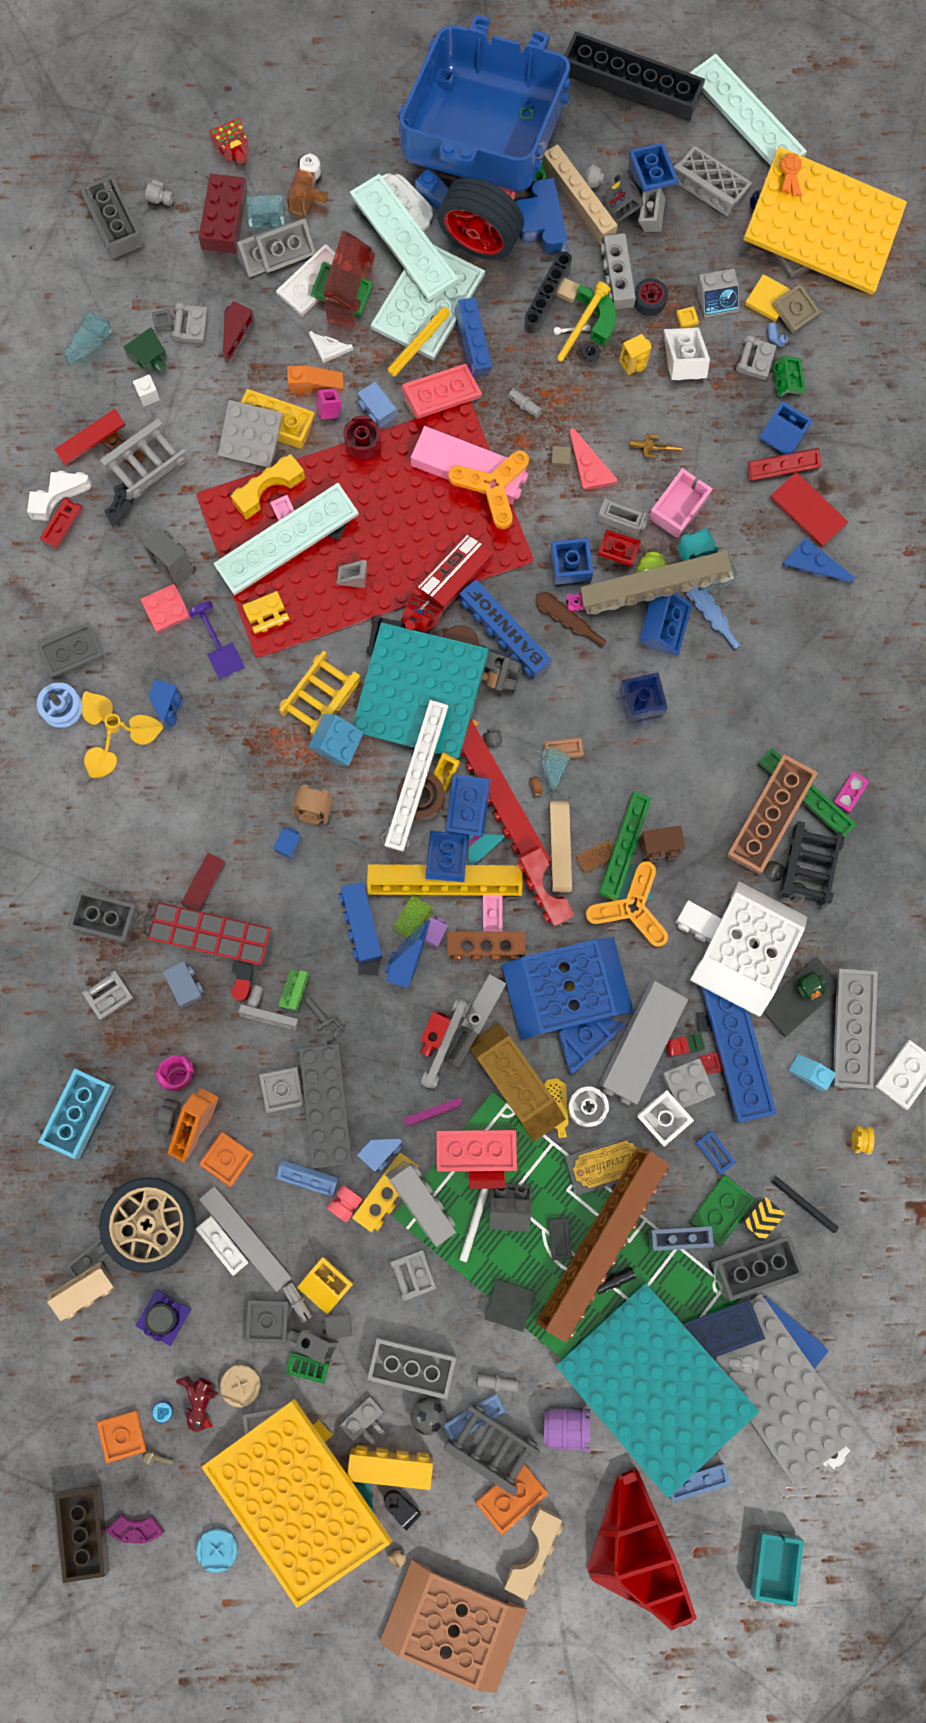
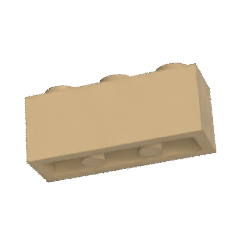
M100 1261L50 1293L47 1303L60 1321L65 1318L70 1319L82 1307L87 1308L92 1305L96 1298L108 1295L112 1288H114V1280Z

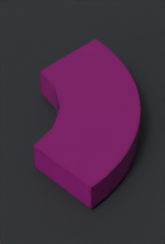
M122 1514L106 1529L115 1539L124 1543L134 1544L150 1542L165 1532L152 1515L145 1520L135 1521Z

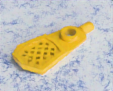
M557 1078L549 1079L544 1085L550 1094L554 1096V1100L566 1118L565 1121L555 1128L558 1130L559 1138L567 1137L565 1127L568 1125L566 1084Z

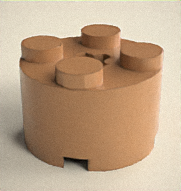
M301 785L300 789L296 790L290 814L293 817L295 814L298 815V820L305 823L319 825L320 821H324V824H326L333 803L330 792L324 789L318 791L308 785Z

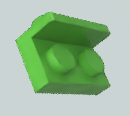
M290 970L279 1002L280 1007L295 1012L298 1011L309 978L308 972Z

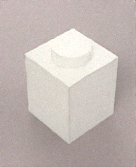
M150 374L133 381L143 407L160 400Z

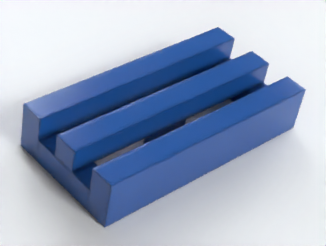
M713 1131L708 1132L695 1142L719 1175L736 1163ZM709 1137L712 1138V1140L715 1142L718 1148L728 1159V1164H726V1162L723 1160V1158L720 1156V1154L708 1140ZM703 1142L706 1143L709 1149L713 1152V1154L722 1164V1169L711 1156V1154L707 1151V1149L704 1147V1145L702 1144Z

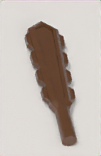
M542 592L536 594V606L539 607L540 611L549 613L551 618L556 621L560 620L566 628L571 627L572 631L577 635L588 636L602 647L607 641L591 630L587 620L579 618L577 612L569 611L568 605L563 601L559 602L557 596L553 593Z

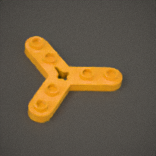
M516 451L491 474L456 465L449 470L448 479L455 486L485 493L495 526L500 529H506L512 523V513L505 488L527 468L529 457L524 451ZM493 481L496 482L497 485L494 487V489H492L490 485L493 483Z
M650 862L640 863L636 867L626 898L589 906L585 912L586 919L592 924H599L629 918L651 945L656 947L665 945L668 940L666 930L645 907L656 874L655 866ZM635 898H637L635 906L638 907V910L631 913L628 905L633 904Z

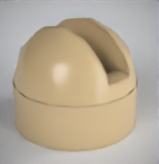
M401 1549L394 1550L388 1556L389 1562L397 1569H400L406 1562V1554L402 1556L400 1554Z

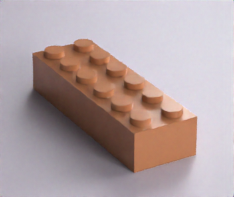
M784 754L726 857L760 875L818 772Z

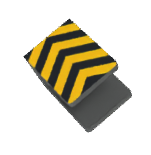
M760 1197L739 1224L757 1240L764 1241L785 1216V1213L768 1198Z

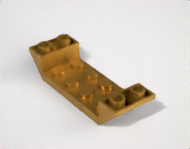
M496 1023L475 1038L469 1049L470 1052L484 1068L533 1142L566 1120L550 1092L512 1038L499 1023Z

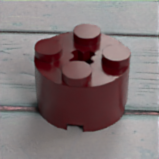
M363 415L355 416L344 426V445L349 456L357 459H369L377 455L381 446L380 428L372 418Z

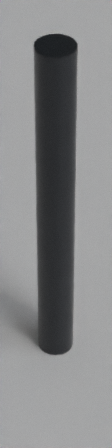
M777 1176L772 1179L771 1182L814 1218L833 1233L837 1232L839 1227Z

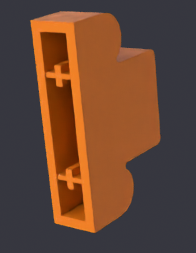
M203 1088L197 1094L193 1093L182 1107L167 1154L183 1163L186 1162L200 1139L199 1136L213 1116L219 1099L218 1096Z

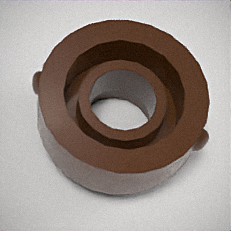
M428 772L424 789L430 792V799L425 804H418L414 820L425 821L435 817L441 810H444L445 791L443 785L430 772ZM406 776L401 779V782L397 789L398 801Z

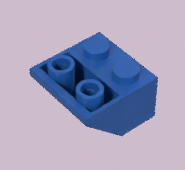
M782 401L759 439L783 454L793 453L809 430L813 420Z
M155 679L149 698L166 730L170 731L171 727H174L176 724V713L178 709H181L184 699L176 685Z

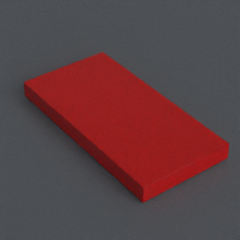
M797 472L770 496V499L821 548L848 523Z

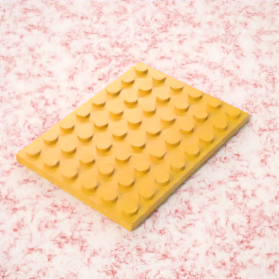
M778 146L743 240L873 295L876 292L907 201L800 155L798 157L802 160L801 170L797 173V178L802 195L792 197V192L787 195L785 192H781L785 174L780 169V160L787 153H796Z
M295 1399L202 1466V1469L296 1608L377 1554L393 1541Z

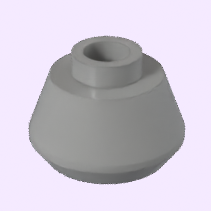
M591 163L587 166L585 182L590 188H596L599 184H602L604 173L601 172V168Z

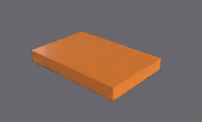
M525 1464L515 1479L517 1481L515 1484L518 1486L515 1496L494 1484L475 1501L476 1505L501 1536L549 1494Z

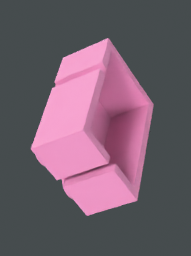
M683 468L652 508L648 518L677 539L681 537L706 503L713 489L701 480H698L695 489H692L696 477Z

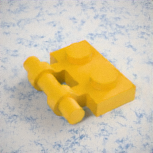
M277 591L243 605L250 624L258 622V625L252 627L255 634L261 631L264 633L268 631V628L276 625L281 626L283 622L290 620L287 613L279 615V612L284 611L285 608ZM269 616H274L273 619L264 622L263 620Z

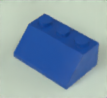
M678 593L668 597H658L650 601L639 641L650 649L679 655L692 604Z

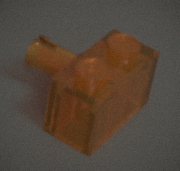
M297 168L287 197L288 210L290 212L306 216L311 200L324 204L327 203L328 192L315 189L314 172Z

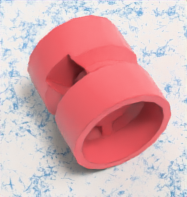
M342 1185L336 1193L337 1198L332 1199L326 1208L347 1223L354 1214L352 1210L357 1209L364 1199L345 1185Z

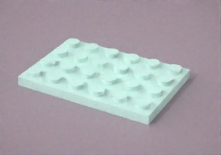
M435 245L434 247L458 277L459 283L428 301L404 269L371 324L372 330L407 347L437 312L445 306L450 310L449 317L417 351V353L433 361L457 322L454 309L458 300L471 298L485 275V270Z

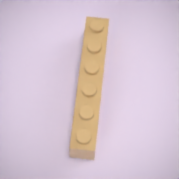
M557 144L545 151L542 158L544 170L550 178H554L558 189L598 243H603L604 235L616 234L617 223Z

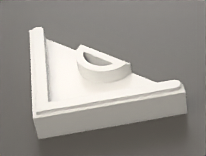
M312 331L309 332V336L323 363L353 351L351 344L347 345L338 342L336 339L327 336L323 337L314 334Z

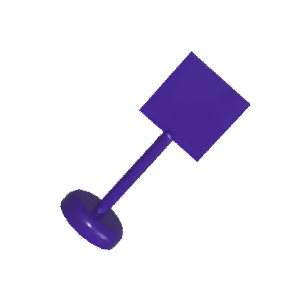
M207 601L190 609L188 614L192 619L203 618L217 647V650L207 655L219 679H222L245 668L233 642L224 647L221 646L206 616L214 607L211 601Z

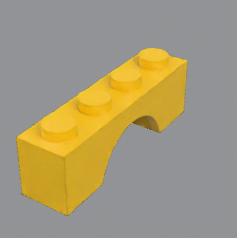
M291 454L287 457L284 456L273 467L266 468L260 476L250 479L247 485L236 489L231 495L232 502L242 516L248 519L261 510L260 496L266 488L279 484L291 489L305 479L304 470Z

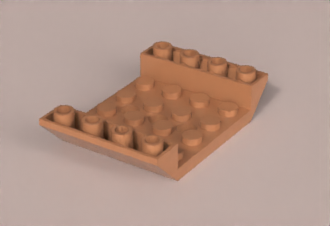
M411 1559L380 1643L398 1657L477 1691L496 1693L527 1608L507 1600V1603L434 1573L431 1571V1567ZM459 1604H465L468 1611L464 1615H459L456 1612V1607ZM451 1625H457L460 1628V1632L458 1635L452 1636L448 1633V1628ZM443 1646H449L452 1649V1653L450 1656L444 1657L440 1654V1649Z

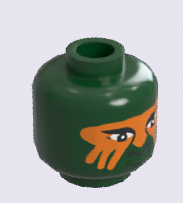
M810 972L798 979L799 984L796 986L803 999L807 998L811 1001L825 994L824 986L827 983L822 974L818 976L816 972Z

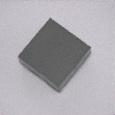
M169 309L152 312L156 332L174 328Z

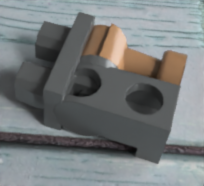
M481 644L477 645V646H480V647L487 648V646H484V645H481ZM488 648L490 651L485 667L489 668V671H484L482 680L486 681L489 687L499 691L504 689L514 690L517 680L510 678L509 673L510 671L519 673L522 663L515 660L512 655Z

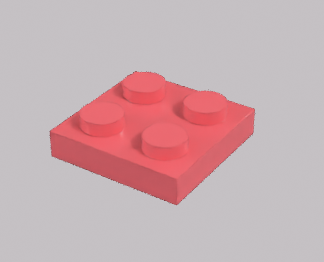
M175 584L140 599L157 633L190 618Z

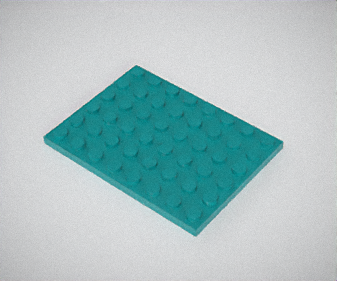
M646 1283L556 1365L558 1370L667 1499L760 1412Z

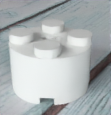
M594 1087L578 1089L570 1096L567 1104L569 1117L576 1125L581 1127H593L600 1124L606 1118L609 1111L607 1097ZM586 1102H588L589 1105L593 1106V1108L590 1109V1113H588L587 1110L583 1109V1106L586 1105Z

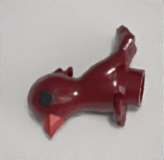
M189 1376L178 1378L176 1383L185 1387L192 1409L186 1408L187 1412H185L188 1428L194 1432H199L205 1428L213 1427L206 1413L210 1399H215L218 1396V1392L211 1389L213 1384L201 1377L194 1382Z

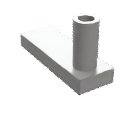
M489 974L461 1026L471 1029L479 1035L506 983Z
M253 985L246 1006H240V1017L297 1031L298 1019L257 1009L263 988Z

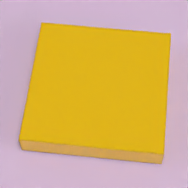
M763 274L746 300L745 305L776 322L779 314L771 304L791 289Z

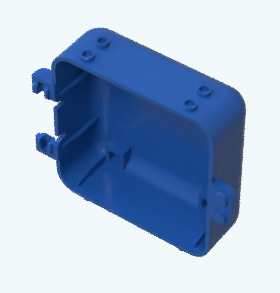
M475 15L469 29L456 25L447 26L437 33L435 40L430 41L428 55L405 105H401L399 110L401 151L405 159L412 164L462 178L484 180L504 190L522 192L530 187L537 170L540 171L542 158L563 107L569 101L570 93H568L571 84V79H569L570 63L564 55L547 50L549 34L535 30L533 32V37L524 50H520V42L494 35L492 42H490L486 34L490 25V18ZM524 107L531 108L534 112L533 117L529 120L520 117V110ZM528 110L522 112V116L525 118H529L532 115Z

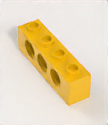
M400 1152L352 1217L371 1233L374 1229L376 1231L379 1230L384 1223L382 1220L385 1213L390 1214L396 1206L393 1202L399 1196L385 1175L404 1161L408 1164L412 1163L417 1168L419 1167ZM385 1187H390L393 1190L392 1198L385 1199L382 1196V1190ZM373 1204H378L381 1207V1213L377 1216L372 1215L370 1212V1207Z

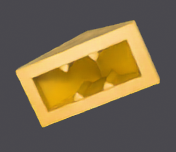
M443 752L433 775L441 781L446 792L452 783L453 774H457L460 769V761Z

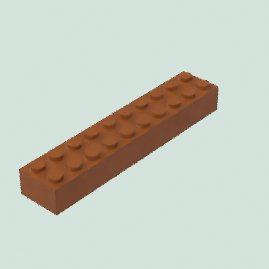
M639 1147L636 1149L536 1320V1323L547 1332L565 1343L573 1337L578 1321L584 1318L586 1314L585 1309L596 1297V1290L599 1285L605 1282L607 1271L616 1263L618 1252L625 1247L628 1235L637 1227L639 1216L646 1211L650 1197L656 1194L658 1190L657 1185L667 1175L670 1163L651 1151Z

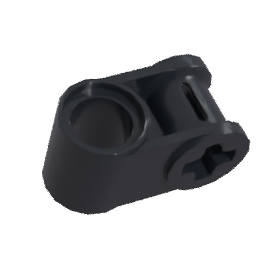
M392 1489L386 1492L384 1496L385 1508L408 1531L422 1514L399 1491ZM397 1497L398 1504L392 1503L390 1505V1498L395 1499Z

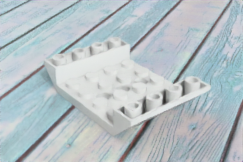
M738 881L730 897L731 901L702 960L697 964L690 981L760 1017L774 996L805 930L807 916ZM733 930L738 931L741 934V938L738 940L734 939L731 932ZM749 940H756L758 948H751ZM770 948L775 951V958L768 957L767 949Z

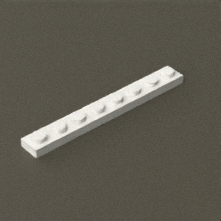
M432 700L429 702L385 847L404 852L449 708L446 704Z

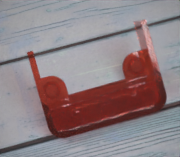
M342 231L324 289V301L328 321L355 327V312L359 311L361 303L358 300V292L366 266L373 267L375 252H373L369 245L346 231Z

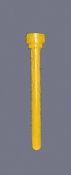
M599 281L595 286L594 297L557 356L559 362L565 359L600 299L608 295L611 288L607 284Z

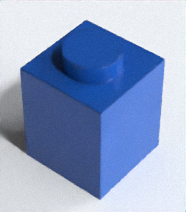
M290 827L288 830L282 828L273 847L274 851L293 859L302 840L299 831Z

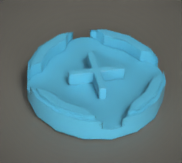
M223 1528L210 1529L204 1533L197 1544L196 1554L198 1562L208 1572L219 1573L226 1571L232 1566L238 1554V1544L234 1535Z

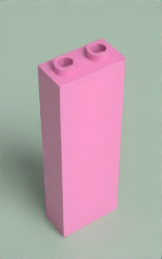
M424 426L411 456V466L449 480V470L453 466H463L491 474L507 457ZM527 468L505 488L509 504L513 505L515 499H519L522 492L520 486L522 483H526L529 475L526 472ZM494 481L490 484L492 489L497 486Z

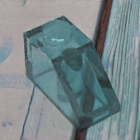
M551 746L543 750L540 759L542 760L541 766L550 790L555 791L571 756Z

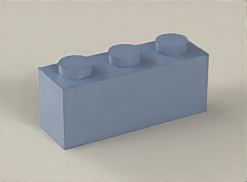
M712 1226L648 1230L649 1251L714 1247Z

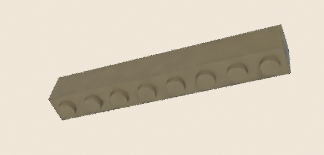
M728 550L583 586L581 587L586 612L588 615H595L601 611L616 610L621 606H632L637 604V602L652 601L655 598L672 596L678 592H689L694 588H704L718 582L725 583L735 578L731 557Z

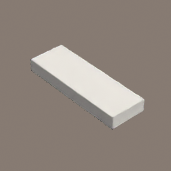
M210 1216L196 1228L197 1232L233 1276L249 1263L213 1216Z

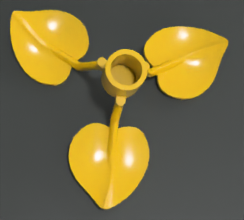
M87 691L84 692L81 701L83 718L92 725H97L101 721L105 722V727L108 731L105 750L100 747H94L88 750L84 757V764L89 777L102 778L110 774L117 764L116 755L108 752L112 733L119 732L121 727H123L126 731H131L130 737L132 741L140 745H146L156 739L163 730V725L152 717L136 715L129 720V728L124 722H120L118 715L112 714L113 705L108 698Z

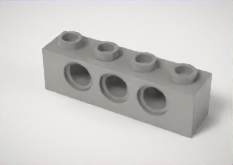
M626 234L604 235L603 243H600L601 255L604 254L603 270L607 272L605 284L611 288L608 295L612 299L615 309L634 308L636 297Z

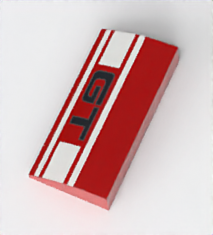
M465 534L416 585V588L433 603L445 610L493 559V553L481 543Z

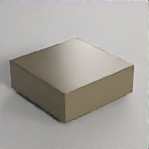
M553 446L551 466L570 467L571 447Z

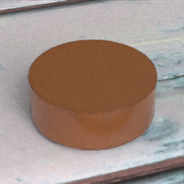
M537 776L529 778L532 794L534 796L542 794L540 779Z

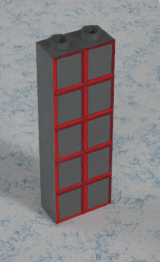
M158 901L157 905L153 906L151 917H153L152 924L148 925L146 930V936H148L147 939L150 942L263 968L273 931L270 927Z

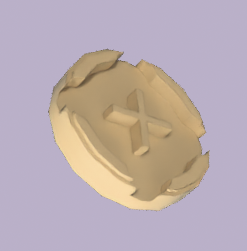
M242 1364L228 1369L220 1382V1392L225 1402L239 1408L254 1402L261 1389L260 1377L256 1370Z

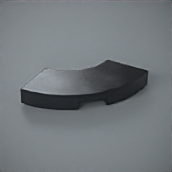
M124 483L113 487L115 492L114 501L110 507L104 510L112 528L120 525L128 517L134 505V498L131 500L127 499L126 490L129 488Z

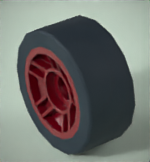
M654 278L640 281L635 288V308L640 313L648 316L662 312L668 298V290L665 284Z

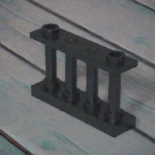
M798 821L793 828L779 897L787 899L791 894L797 893L821 899L820 908L824 909L833 900L834 893L831 892L839 850H842L844 845V839H842L843 832L839 831L834 838L807 832L804 829L805 822ZM807 839L831 845V856L803 850V847H801L802 840ZM804 857L828 863L827 874L800 868V865H797L798 858ZM801 875L824 881V890L820 892L797 886L796 883H793L794 877Z

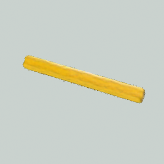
M444 306L437 312L388 367L389 374L394 377L449 317V309Z

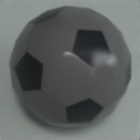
M433 1397L420 1399L415 1403L410 1414L413 1427L423 1435L437 1434L443 1429L447 1420V1412L444 1405Z

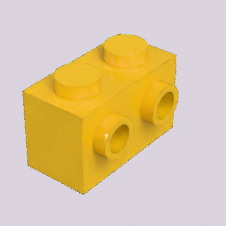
M643 334L623 343L619 361L627 375L636 371L641 372L647 366L652 347L650 341L645 339Z

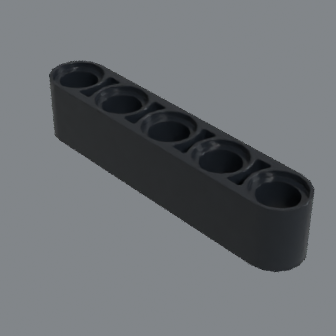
M561 251L555 257L526 312L524 321L526 332L534 334L539 331L557 297L560 286L570 272L572 263L570 253Z

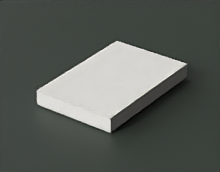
M907 1040L875 1084V1087L903 1109L908 1110L926 1086V1052L911 1040Z

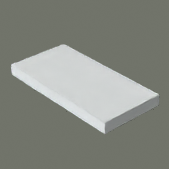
M326 244L276 290V294L301 316L306 314L319 301L311 297L310 293L323 262L347 272L351 270V265Z

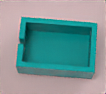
M758 1529L750 1594L755 1600L797 1607L804 1540L800 1536L780 1533L779 1535L774 1531Z

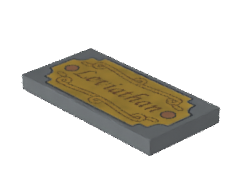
M639 1134L565 1156L564 1160L575 1195L577 1196L617 1183L638 1147L643 1149Z

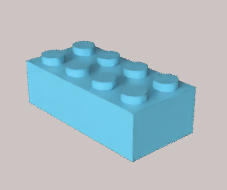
M74 1069L38 1143L73 1159H80L115 1086L83 1071Z

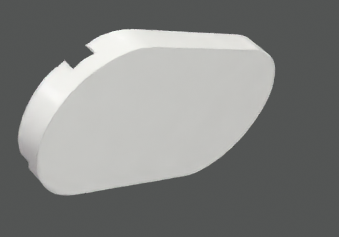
M391 173L383 175L382 178L422 231L426 230L433 220L431 205L403 176L399 174L391 175Z

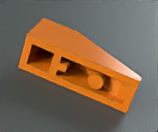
M306 365L287 366L290 393H310L326 389L344 391L343 372Z

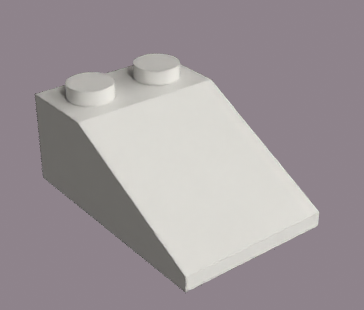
M664 329L667 364L671 380L707 378L710 358L700 329Z

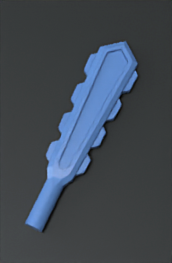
M698 587L686 592L689 600L695 602V607L698 611L704 613L703 617L712 623V628L724 634L734 649L741 646L729 630L728 619L726 616H722V610L718 605L714 604L715 600L711 594L707 593V588Z

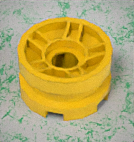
M855 1125L852 1133V1150L854 1153H872L875 1138L873 1127L867 1126L862 1128V1126Z

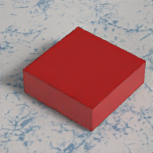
M718 1052L698 1056L707 1075L723 1071Z

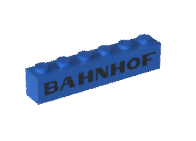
M474 580L459 593L460 605L472 613V617L477 623H482L484 630L489 636L493 635L497 639L496 642L500 648L506 649L510 653L509 655L514 656L515 660L522 663V670L527 676L531 675L535 679L551 665L552 659L477 580Z

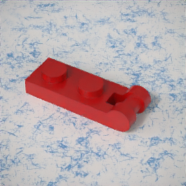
M67 497L64 498L39 539L43 543L58 549L77 516L82 513L83 506L79 503H73Z

